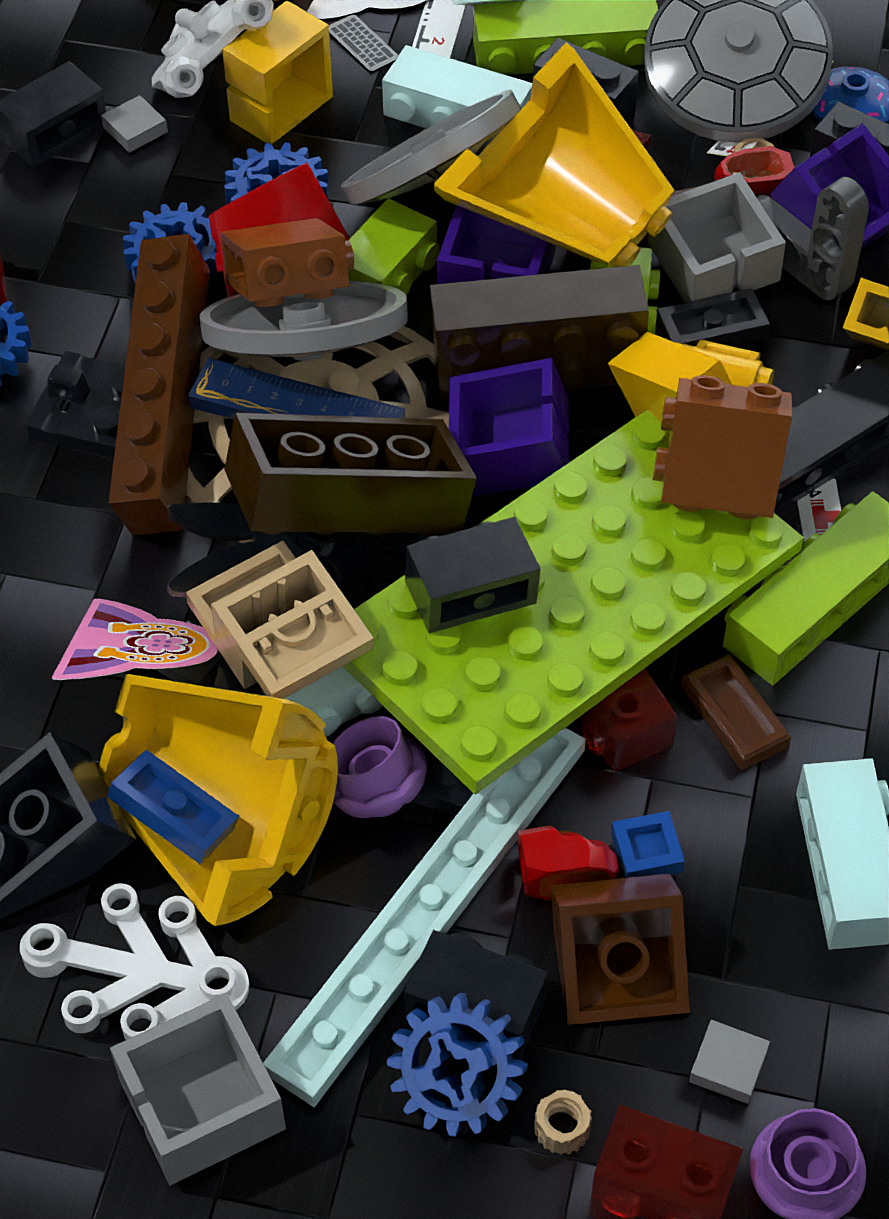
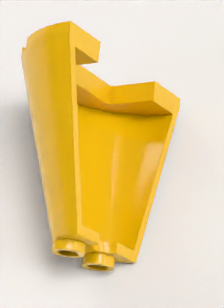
M565 43L533 77L530 100L478 156L467 148L434 183L435 192L445 201L607 267L630 266L641 250L637 245L644 236L649 233L655 237L673 215V212L666 206L675 190L575 49L568 43Z
M125 674L115 712L123 716V728L120 733L113 735L105 743L98 767L100 773L110 788L111 782L147 749L239 815L234 830L199 864L120 807L128 823L208 922L218 926L249 915L273 898L271 891L268 889L286 871L295 876L311 854L326 825L335 797L338 760L336 746L327 740L324 733L325 722L312 710L287 699Z

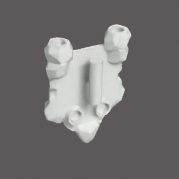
M213 0L206 4L199 12L180 9L175 15L176 24L172 30L170 40L161 50L166 57L152 77V87L165 91L176 98L193 96L202 85L204 79L202 70L222 54V49L232 42L244 29L255 31L271 20L274 6L273 1L228 0L219 6Z

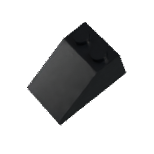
M51 732L0 773V919L92 876L136 840L120 807L107 797L109 787L90 752Z

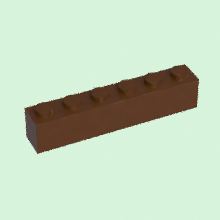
M189 234L141 240L108 503L132 535L182 531V527L168 518L167 511L170 504L185 503L195 414V409L189 407L188 395L199 376L202 348L199 316L202 310L206 308L210 272Z

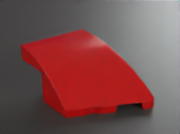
M307 162L257 187L209 215L212 239L215 241L217 249L215 255L217 272L224 273L227 297L240 293L226 282L220 232L318 218L343 234L345 240L350 239Z

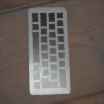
M351 14L329 25V33L369 71H374L396 60L399 56L355 14Z

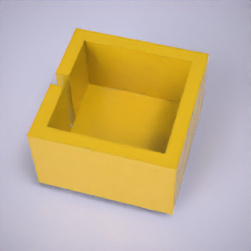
M289 1L284 2L273 10L271 20L263 27L255 31H245L222 49L225 80L230 84L227 88L230 121L265 143L272 145L333 97L329 25Z

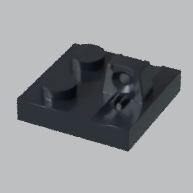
M65 351L58 365H54L47 378L48 384L25 424L28 438L114 459L125 365Z

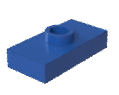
M147 749L111 782L107 794L109 799L199 864L234 830L239 815Z

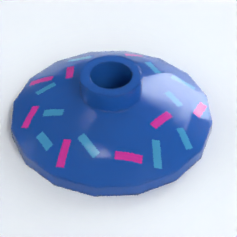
M842 66L831 69L825 92L811 113L814 118L821 122L831 109L840 102L888 124L889 80L877 72L862 67Z

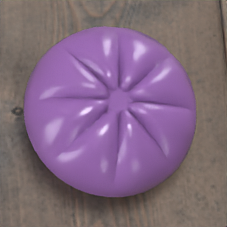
M386 716L366 718L345 729L333 741V744L336 746L338 760L337 785L333 803L344 813L357 818L386 817L396 813L404 804L410 803L421 790L427 774L425 752L417 742L403 735L395 720Z
M814 1108L797 1110L791 1114L779 1117L769 1123L759 1133L751 1149L749 1167L754 1187L763 1203L772 1212L784 1219H839L857 1204L864 1191L866 1164L863 1153L858 1145V1139L850 1126L834 1113Z

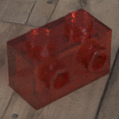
M644 668L578 719L583 725L582 731L589 749L595 756L602 755L614 773L672 747L677 715Z
M619 1104L594 1172L591 1198L601 1201V1205L607 1211L630 1219L636 1218L638 1215L648 1219H722L737 1175L743 1148Z

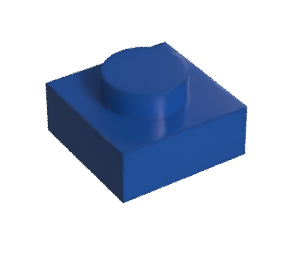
M669 811L612 822L611 835L624 878L683 873L685 860Z

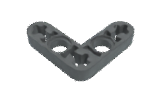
M842 177L819 192L812 230L769 196L759 195L756 197L786 242L782 266L786 271L824 300H832L852 287L855 281L869 211L867 196L855 180L849 177Z

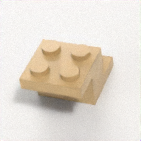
M284 541L273 545L186 592L187 604L243 688L247 689L258 682L266 696L284 699L374 649L373 636L315 553L311 550L295 558Z

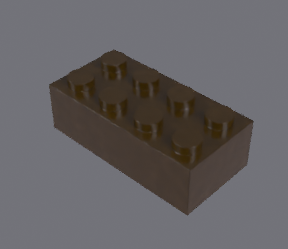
M640 265L430 285L434 356L440 402H449L450 377L548 358L553 359L566 391L603 386H619L608 362L648 332L649 309Z
M235 413L224 468L250 531H260L266 534L315 532L321 535H332L336 532H366L377 536L388 533H419L425 536H436L440 533H456L463 531L477 479L443 419Z

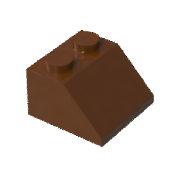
M670 874L551 885L555 947L568 1025L690 1013L682 893Z

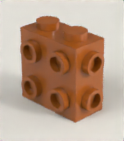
M318 218L220 232L226 282L249 302L254 301L255 306L270 307L280 305L285 302V296L303 294L306 299L328 298L334 295V289L349 287L348 271L354 269L352 245L349 240H345L343 234Z
M707 375L695 376L692 379L679 378L676 398L665 396L661 430L670 431L668 448L657 447L652 480L663 482L661 502L673 504L676 508L684 511L694 512L704 508L726 511L740 519H755L758 516L773 518L792 421L791 393L782 392L780 388L766 383H755L749 387L729 385L719 378Z

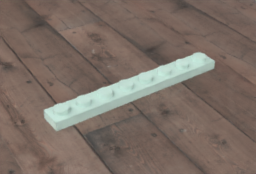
M565 727L476 795L473 793L263 1062L273 1081L311 1106L315 1107L407 986L433 929L446 934L517 841L518 831L527 828L585 751V738Z

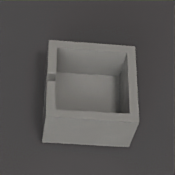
M740 172L672 196L666 206L673 212L672 217L655 237L648 234L649 246L653 249L652 251L684 303L732 293V290L735 288L737 291L750 288L754 291L778 282L781 279L786 242Z
M227 993L110 1047L119 1080L141 1126L144 1127L146 1137L169 1186L286 1129L281 1097Z

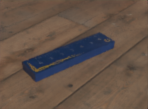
M207 358L188 395L190 408L234 419L235 413L406 418L405 408L210 358Z

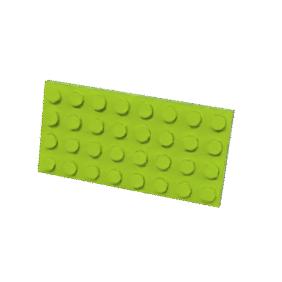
M648 410L483 521L497 522L511 517L516 518L541 568L536 604L428 633L406 585L404 575L354 609L373 636L374 649L342 667L475 795L801 551L804 537L775 513L773 518L758 516L755 519H740L726 511L703 508L700 511L691 512L678 509L673 504L662 503L663 482L652 479L657 447L668 448L670 431L661 430V422Z

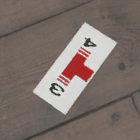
M831 479L797 501L804 542L815 533L822 535L833 525L834 520L840 513L841 506L836 479Z

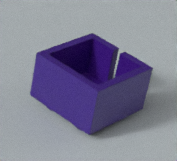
M864 123L834 141L828 148L825 147L796 166L770 194L778 204L812 230L819 192L842 177H849L855 180L864 190L869 203L861 250L889 231V156Z
M456 205L437 259V284L549 274L556 245Z
M552 358L450 377L449 431L477 477L472 497L536 486L569 463V441L566 436L569 434V398Z

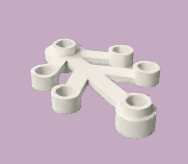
M123 883L108 887L102 895L101 904L106 919L119 927L133 953L67 939L66 933L60 927L49 923L34 925L23 935L20 941V954L24 965L34 976L40 978L54 977L65 970L67 966L122 978L94 994L86 990H77L70 993L64 999L61 1007L62 1015L66 1026L75 1033L92 1031L98 1026L102 1018L160 987L181 992L154 1008L144 1003L129 1006L123 1012L120 1020L126 1040L226 993L235 1010H237L245 1002L249 993V979L244 967L232 958L214 955L196 925L197 917L193 903L183 896H173L166 899L159 908V919L162 930L168 936L178 939L192 966L170 962L166 959L139 913L140 906L136 891L131 886ZM127 899L130 901L129 906L125 909L114 910L110 908L116 900ZM177 911H183L188 914L187 918L179 923L167 920L172 913ZM41 941H54L52 946L46 950L39 951L34 949V946ZM217 978H226L229 981L224 988L218 990L207 986L211 980ZM88 1005L92 1007L90 1014L84 1018H74L71 1016L73 1010L78 1006ZM145 1018L151 1021L150 1026L144 1031L135 1032L130 1029L131 1024L137 1019Z

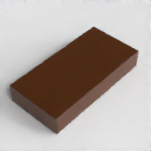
M730 654L682 676V690L741 771L789 748L791 742L790 734Z

